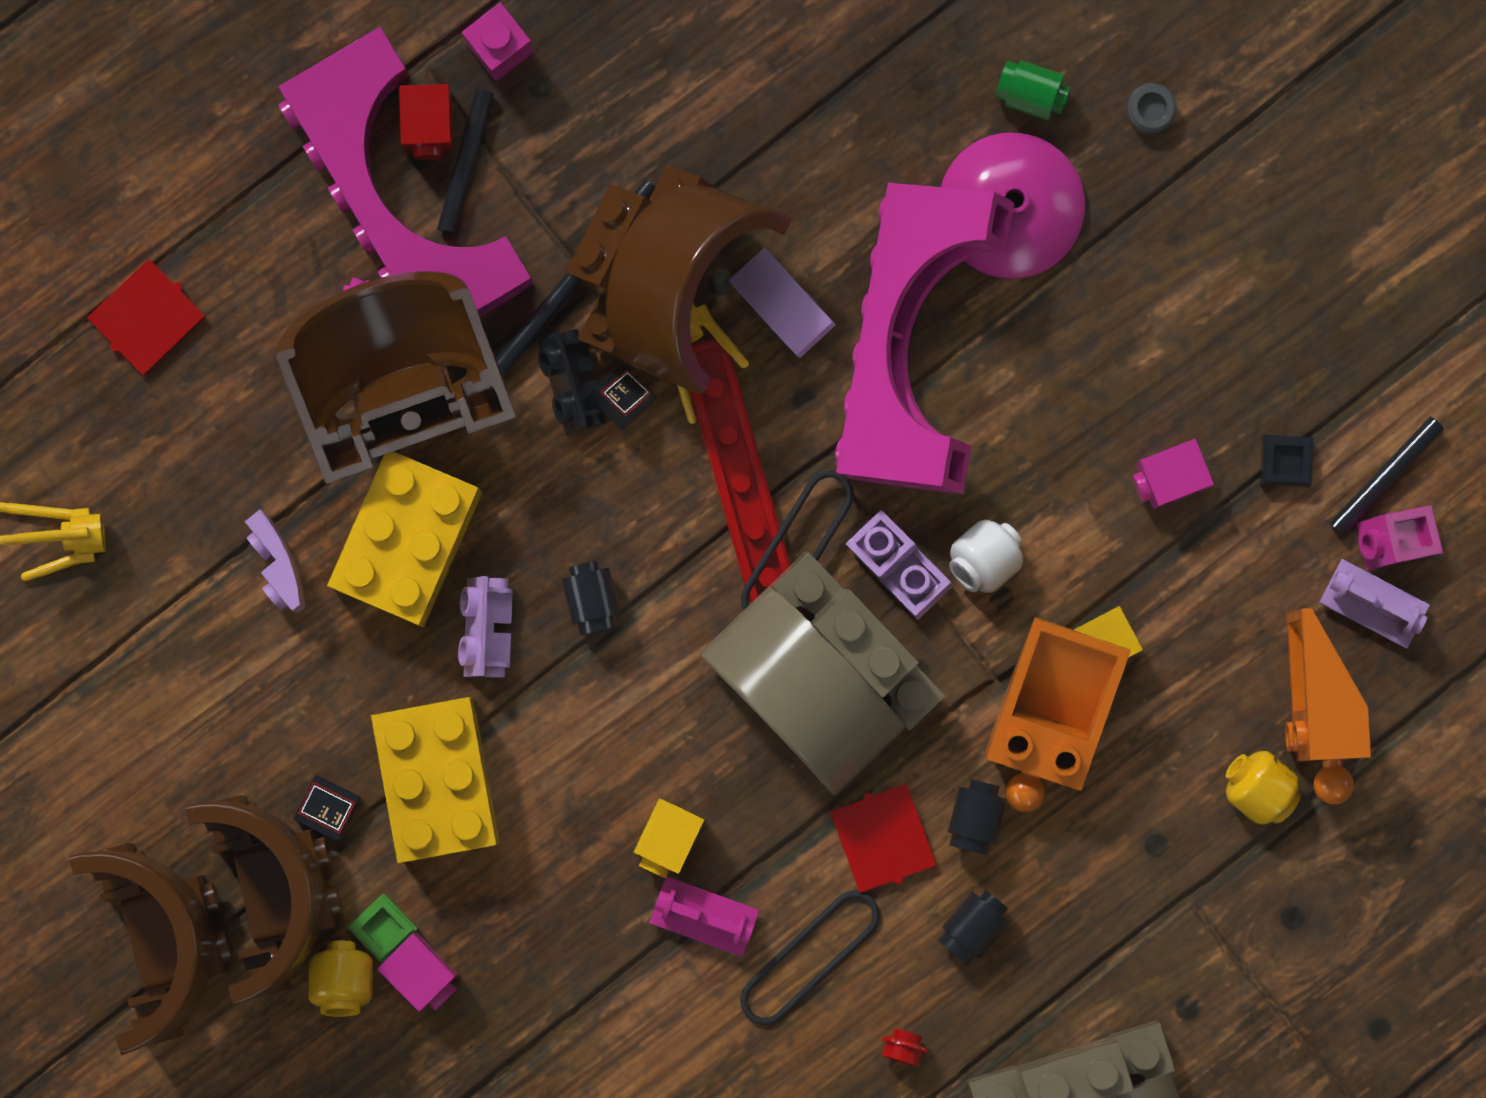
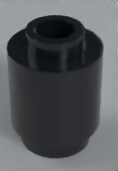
M598 561L569 567L571 576L562 579V584L572 625H578L580 636L619 627L616 615L621 613L610 568L599 569Z
M972 779L969 788L959 786L947 831L952 833L949 846L988 856L990 844L996 845L1007 801L1006 798L998 796L999 786Z
M987 890L980 897L971 891L943 924L942 928L945 931L938 938V941L966 965H969L975 956L980 959L1009 925L1010 922L1003 917L1008 908Z

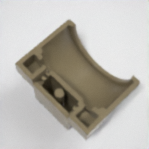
M804 552L700 652V657L763 719L833 795H837L905 729L910 731L945 697L935 684L916 666L919 662L851 590L842 588L809 552ZM796 607H804L811 614L815 615L814 619L809 622ZM887 693L891 698L889 705L882 699Z
M1156 1020L1108 1035L1109 1037L966 1080L972 1098H1180L1172 1073L1175 1071L1161 1024ZM1129 1074H1140L1146 1080L1132 1086Z

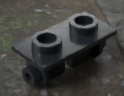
M578 329L569 330L561 334L558 330L539 342V365L542 373L549 377L554 394L552 399L553 412L556 420L563 424L566 436L575 433L584 426L589 429L606 423L605 413L588 398L594 387L599 384L598 379L581 383L579 375L591 373L595 368L588 346L578 340L580 335Z

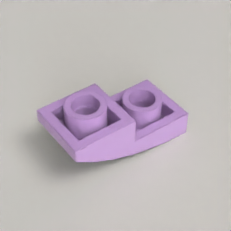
M765 247L729 280L752 308L799 358L836 325Z
M260 509L247 519L245 523L253 531L246 538L264 560H267L271 555L276 559L261 572L269 582L262 589L280 611L288 606L293 612L299 613L306 607L303 586L295 560L276 525L267 513Z
M882 510L846 543L855 556L917 620L953 587L951 581L917 549L915 543Z

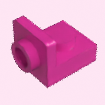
M1431 505L1380 515L1358 522L1356 525L1359 536V548L1364 556L1368 570L1443 553Z

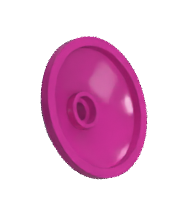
M1000 133L976 141L963 150L952 162L941 187L994 191L1003 197L1010 192H1016L1022 196L1023 205L1013 209L1006 251L982 253L964 260L973 269L992 277L1022 279L1050 269L1070 251L1083 225L1085 196L1078 173L1069 159L1060 150L1047 141L1032 135Z

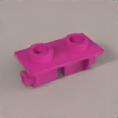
M666 877L649 923L743 957L759 910Z

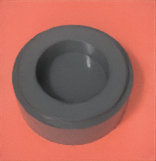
M1156 83L1139 86L1131 94L1126 105V115L1131 126L1135 130L1149 135L1158 134L1168 128L1177 110L1176 100L1171 91L1165 86Z

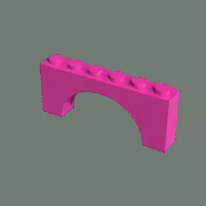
M381 27L278 86L286 99L279 103L278 106L291 128L294 130L302 126L309 137L310 142L303 145V148L316 170L320 171L327 167L333 177L335 184L329 186L328 190L341 212L344 213L352 209L361 224L352 229L367 255L376 250L385 267L377 271L381 278L418 271H434L454 275L463 280L468 286L479 317L534 286L530 275L506 236L495 242L475 247H451L437 244L420 237L403 226L382 203L373 183L370 170L369 144L371 132L383 103L398 86L409 79V75Z
M888 183L886 196L881 201L879 207V221L881 224L877 245L873 248L870 256L872 274L869 291L865 295L861 307L863 324L860 341L856 344L853 351L855 369L851 390L848 391L844 401L846 415L844 430L835 452L837 474L861 482L963 494L971 445L942 435L926 420L920 411L909 380V340L913 324L923 301L934 285L949 270L973 256L987 252L1006 251L1014 202L994 191Z

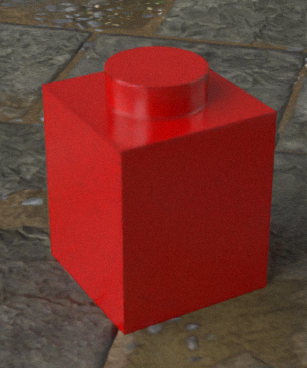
M449 84L399 86L401 145L405 153H413V158L417 160H437L443 158V152L454 151L453 101Z

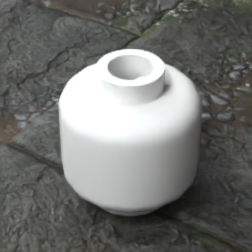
M981 520L952 544L950 570L956 580L968 591L995 592L1021 569L1023 565V555L1020 549L1023 544L1022 539L1017 531L1007 523L999 525L991 520Z

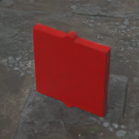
M148 259L96 308L87 319L111 342L110 349L113 352H120L145 376L206 316L182 293L183 286L179 282L173 284Z
M907 784L874 796L871 793H865L863 800L830 811L859 893L892 881L895 884H901L903 877L936 866Z

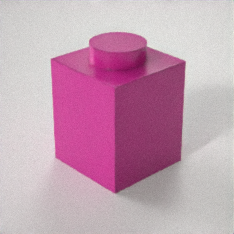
M501 2L462 31L467 47L495 82L534 54L531 40Z
M1196 438L1140 460L1135 464L1138 473L1132 475L1133 484L1142 503L1149 500L1153 510L1206 490L1214 485Z
M418 932L413 933L377 969L419 1012L428 1004L436 1011L457 990L450 982L458 973Z

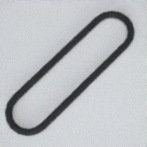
M834 470L822 471L814 475L807 483L745 584L741 594L743 610L749 606L748 596L751 588L814 486L824 478H835L844 484L847 498L812 555L817 561L819 560L854 500V489L847 477L837 474Z
M857 890L845 892L835 899L747 982L740 997L741 1009L745 1016L752 1022L760 1025L774 1024L782 1019L873 933L878 926L880 917L879 908L875 900L867 893H859ZM851 898H859L868 903L872 910L871 923L854 941L776 1014L763 1018L752 1013L748 1007V995L762 978L843 902Z

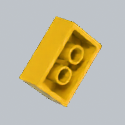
M394 451L384 454L327 586L424 628L480 500L481 490L474 485Z
M466 697L371 715L397 863L500 845L474 698Z

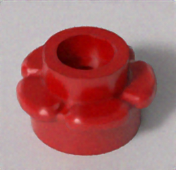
M894 1028L892 1037H882V1041L885 1044L881 1056L906 1065L920 1067L923 1053L929 1054V1050L926 1047L920 1046L922 1036Z

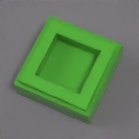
M383 893L347 927L381 964L419 929L386 893Z

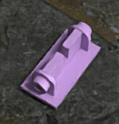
M1341 559L1319 601L1324 606L1406 649L1415 633L1419 634L1427 620L1425 613L1430 606L1426 602L1344 559Z
M488 576L467 578V587L463 588L460 597L461 614L466 616L465 636L460 639L458 647L459 663L461 666H464L463 677L484 676L485 673V677L505 678V668H510L511 633H493L494 623L511 624L513 589L508 588V579L489 578L488 583Z

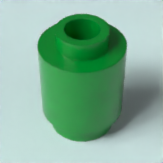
M1020 60L1019 64L1007 61L997 86L995 98L1005 101V107L1050 121L1053 112L1062 115L1071 87L1063 84L1065 74Z

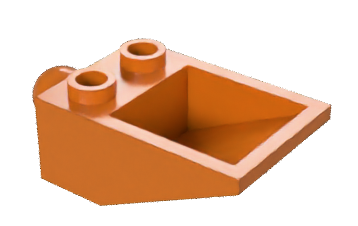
M1303 608L1286 614L1292 722H1286L1285 724L1286 749L1288 752H1294L1295 762L1322 760L1323 768L1318 771L1314 778V790L1320 800L1327 804L1336 805L1349 799L1354 789L1353 777L1343 767L1342 759L1371 758L1368 706L1313 609Z
M1034 617L986 747L987 760L1022 771V773L1013 776L1006 786V799L1012 808L1020 812H1031L1042 804L1045 797V788L1040 780L1041 778L1082 791L1131 651L1129 648ZM1014 736H1022L1027 740L1028 745L1024 750L1009 746V740ZM1062 752H1069L1074 755L1075 762L1072 766L1057 762V756Z

